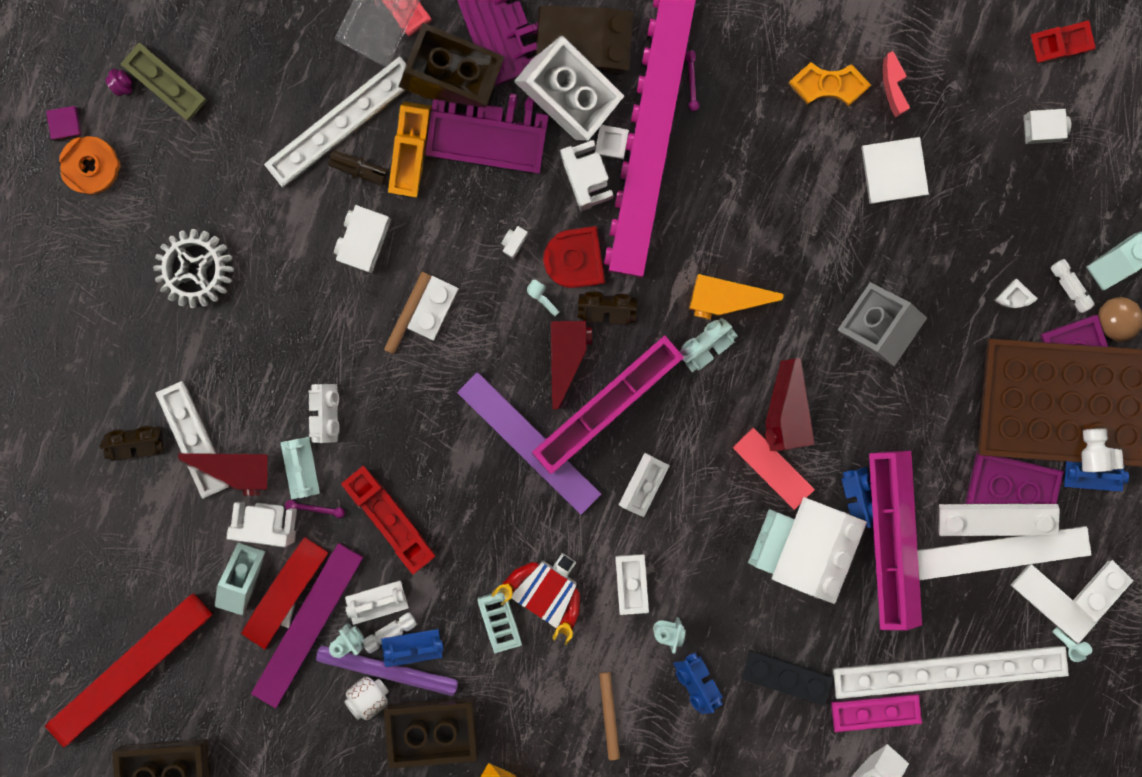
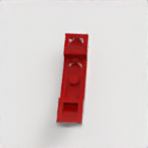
M365 466L359 468L341 483L358 507L364 510L391 544L396 555L412 575L436 557L409 518Z
M304 537L260 601L241 634L263 649H266L329 552L307 537Z

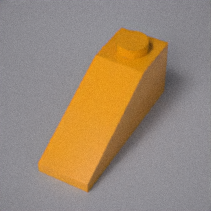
M698 274L689 310L695 311V317L711 320L712 315L720 316L783 300L784 294Z

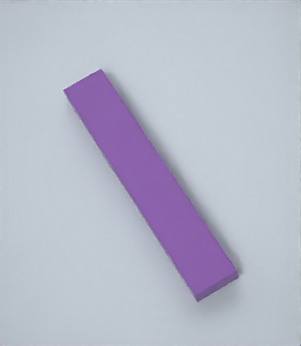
M478 372L457 392L580 514L601 495L568 460L550 475L531 454L546 439Z

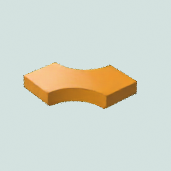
M811 62L788 83L807 105L818 98L832 97L850 106L871 86L852 64L839 71H826Z

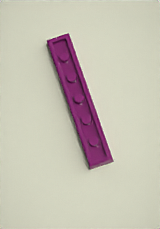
M341 543L336 545L251 695L274 708L278 707L363 560V556Z

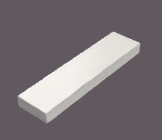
M184 381L156 392V396L181 452L216 454ZM188 466L202 499L228 488V486Z

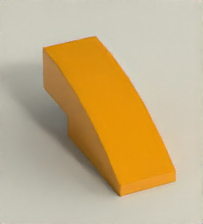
M406 101L400 105L388 193L411 197L418 196L432 110L430 105Z

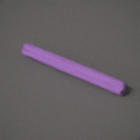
M320 646L316 656V660L321 663L450 696L456 693L458 685L456 679L401 665L385 667L384 661L358 654L355 656L354 653L350 652L341 658H335L330 654L329 647Z

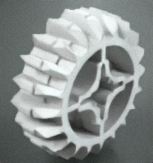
M191 229L189 238L185 231H180V241L176 237L170 236L169 241L172 246L169 247L166 244H162L161 249L166 252L165 255L156 254L155 258L162 261V266L155 265L153 268L155 271L162 272V275L157 276L155 281L158 283L166 282L160 288V291L167 293L171 290L168 296L170 301H175L179 297L178 305L185 306L189 299L190 307L196 308L199 299L200 304L206 307L208 306L207 296L216 302L219 300L215 293L216 290L223 294L227 292L221 284L222 282H232L231 278L225 277V272L234 271L233 267L225 266L226 262L232 260V256H222L221 254L227 250V246L222 244L216 247L219 243V238L214 236L209 240V233L203 231L199 237L198 231ZM200 245L205 247L209 253L194 258L185 248ZM177 256L181 262V267L174 274L175 277H173L172 267ZM214 260L215 275L211 283H209L207 269L213 264L212 261ZM191 263L199 264L197 275L188 272V269H191L189 268ZM194 280L203 290L188 293L178 285L182 282L186 283Z

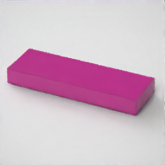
M918 693L831 702L834 732L922 724Z

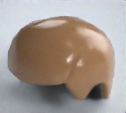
M1124 297L1109 299L1099 310L1098 318L1104 335L1117 343L1134 339L1142 330V311L1140 306L1131 299Z

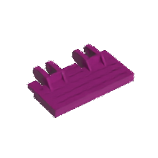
M457 0L473 44L505 56L494 87L516 79L534 58L527 59L526 56L536 53L537 42L523 47L521 39L537 34L538 22L526 26L528 22L520 1L507 5L506 2L510 0Z
M511 93L506 121H502L504 107L487 105L486 108L478 107L477 116H474L475 106L467 105V113L457 112L458 103L450 102L449 110L446 112V101L433 99L425 155L540 174L549 115L536 113L535 125H531L534 100L528 96L525 103L524 122L514 121L518 99L517 94Z

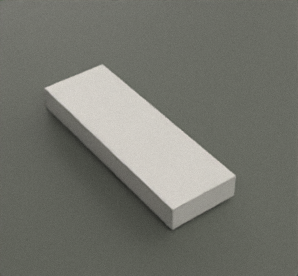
M1028 564L1011 584L1017 592L1077 644L1096 624L1091 623L1071 603L1073 600L1032 564Z

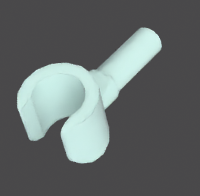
M532 280L527 288L528 294L542 303L555 317L560 311L542 295L547 287L537 280Z
M1058 627L1054 629L1053 633L1069 648L1068 654L1072 661H1083L1087 655L1092 653V648L1088 643L1081 642L1076 644Z

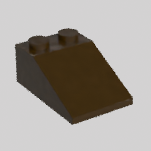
M539 6L536 56L560 36H563L600 73L620 75L629 70L633 11L596 7Z
M423 23L398 87L428 99L486 108L505 56Z

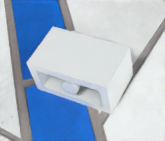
M355 205L354 210H349L346 215L344 226L347 227L344 238L339 237L334 249V254H337L336 260L372 274L392 219Z

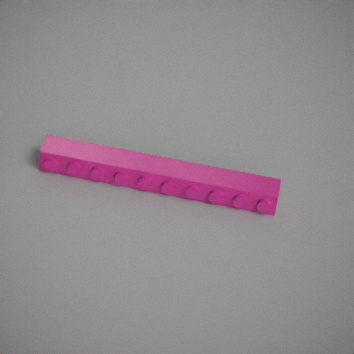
M654 0L653 7L658 8L656 19L650 18L647 36H651L653 39L651 48L645 47L642 64L647 65L646 76H639L636 93L642 94L640 105L634 104L631 118L632 122H637L635 134H628L626 150L631 151L629 162L623 161L620 179H625L626 181L624 191L618 190L615 207L620 208L619 218H612L609 236H614L615 239L613 248L607 247L604 264L609 265L608 272L638 278H643L696 0Z

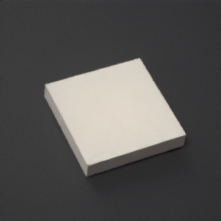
M920 137L863 145L861 147L870 204L929 195Z

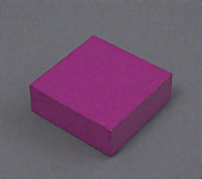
M70 106L46 111L51 140L55 141L82 136L77 107Z

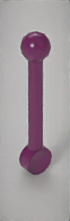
M691 50L686 51L685 54L689 68L691 97L688 107L691 111H697L700 104L696 100L694 71L696 54Z
M288 500L285 503L287 510L292 508L331 514L338 519L345 515V511L341 507L330 509L298 504L295 500Z

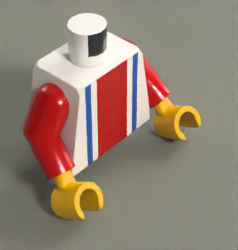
M562 553L554 566L545 561H541L540 564L530 562L515 569L503 584L492 592V597L498 592L503 593L505 600L500 605L506 604L512 598L557 628L553 634L554 641L559 633L564 634L567 638L564 645H567L571 640L572 630L580 613V593L575 588L576 582L568 577L576 562Z

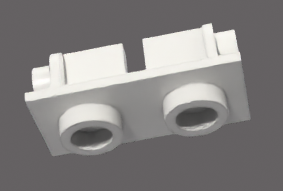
M337 384L311 385V390H308L309 411H318V416H309V437H312V443L338 442L340 426L337 414V406L339 404Z
M401 580L345 597L347 603L346 612L348 617L352 619L353 625L409 608Z

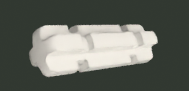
M1065 259L1059 260L1051 266L1052 272L1056 277H1060V284L1070 299L1076 301L1074 305L1081 313L1088 311L1094 306L1093 300L1089 295L1085 294L1086 290L1075 273L1070 272L1071 267Z
M406 613L399 617V621L394 620L376 631L375 635L371 634L366 637L362 642L364 648L368 653H372L380 648L382 644L381 638L402 635L403 631L411 630L416 626L414 617L411 613Z

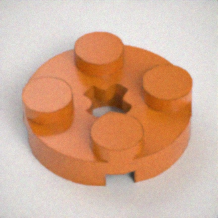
M92 136L71 140L63 148L59 158L61 163L60 174L65 184L76 192L89 195H98L110 188L118 176L121 165L112 146L104 140ZM85 159L89 161L95 160L94 166L96 168L93 172L88 171L85 173L83 171L85 169L83 164Z

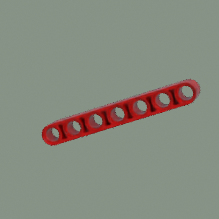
M195 593L191 594L44 727L65 748L213 615L212 612Z

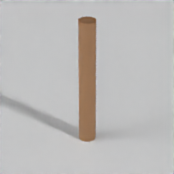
M421 272L384 350L395 354L432 276Z
M600 672L599 678L608 759L618 760L620 759L611 672Z

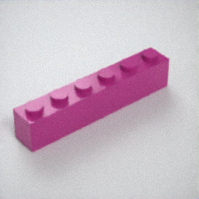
M664 335L533 450L531 454L551 475L681 361L684 356Z
M911 451L870 453L869 462L880 630H909L922 626Z

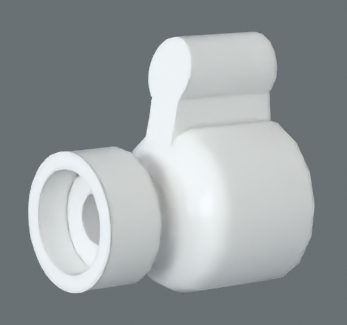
M1107 429L1083 430V439L1087 443V447L1081 453L1083 472L1123 469L1122 450L1105 446V441L1108 439Z

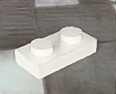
M432 276L407 328L434 341L459 288Z
M644 453L619 506L644 517L670 465Z
M645 554L615 556L620 615L649 613Z
M1113 560L1107 561L1071 603L1091 623H1097L1133 580Z

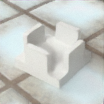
M594 140L560 150L561 159L580 211L587 210L596 204L614 198L612 190L593 197L589 196V193L605 188L608 185V176L600 154L594 153L576 159V156L596 149Z
M239 501L234 503L231 526L228 527L227 539L282 547L295 542L296 531H294L297 509L290 508L286 511L283 529L284 506L265 503L247 506L243 524L245 502Z

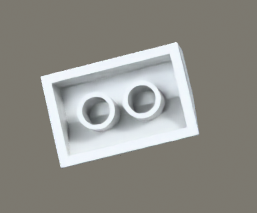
M560 36L534 57L514 81L575 140L589 141L624 97L563 36Z
M803 497L772 580L835 604L867 522Z

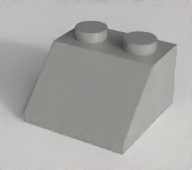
M870 282L838 328V331L874 356L895 366L927 317L910 302Z

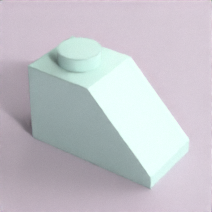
M1142 231L1134 233L1086 266L1102 290L1111 287L1142 268Z
M241 543L237 544L217 585L215 607L243 616L253 594L265 551Z

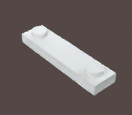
M939 504V536L1058 535L1060 508L1058 504Z

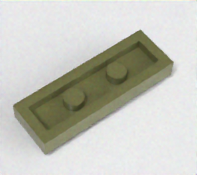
M138 43L120 64L188 122L207 101L205 97L141 43Z

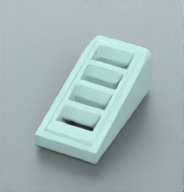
M498 592L494 597L491 594L478 597V604L494 654L522 646L510 601L504 604L503 607L488 611L487 605L505 600L503 593ZM506 613V618L491 621L490 616ZM509 623L510 628L494 632L493 627ZM509 634L513 635L514 639L498 644L497 638Z

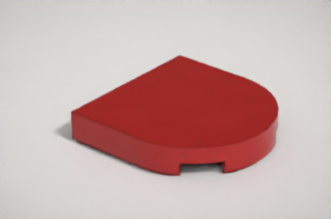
M597 226L562 231L549 241L544 251L543 263L548 276L555 283L566 288L605 284Z

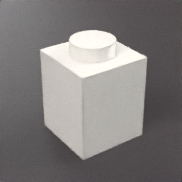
M1066 109L1037 110L1026 113L1024 115L1025 143H1052L1067 139V134L1071 132V120L1069 116H1066Z

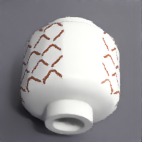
M363 677L346 691L347 699L344 703L357 720L360 718L371 720L387 706L388 701L385 695L389 691L379 678L373 681L369 677Z

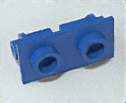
M1066 461L1064 487L1123 492V483H1128L1129 473L1124 471L1125 465H1123V469L1083 472L1082 462Z
M867 466L855 471L843 472L844 478L841 480L846 498H857V502L848 504L850 515L866 521L865 527H873L871 478Z
M439 629L381 638L385 667L442 658L443 644L442 640H440Z
M694 652L686 656V660L674 662L676 676L680 683L686 686L694 709L699 711L700 714L715 712L713 709L723 704L721 701L723 697L713 679L706 683H703L701 680L710 674L701 656L697 657Z

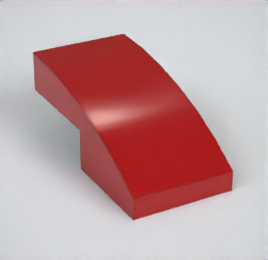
M1089 20L1031 34L1037 63L1096 50Z

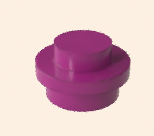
M111 69L109 76L105 78L110 90L117 96L131 93V84L133 83L131 77L124 70Z

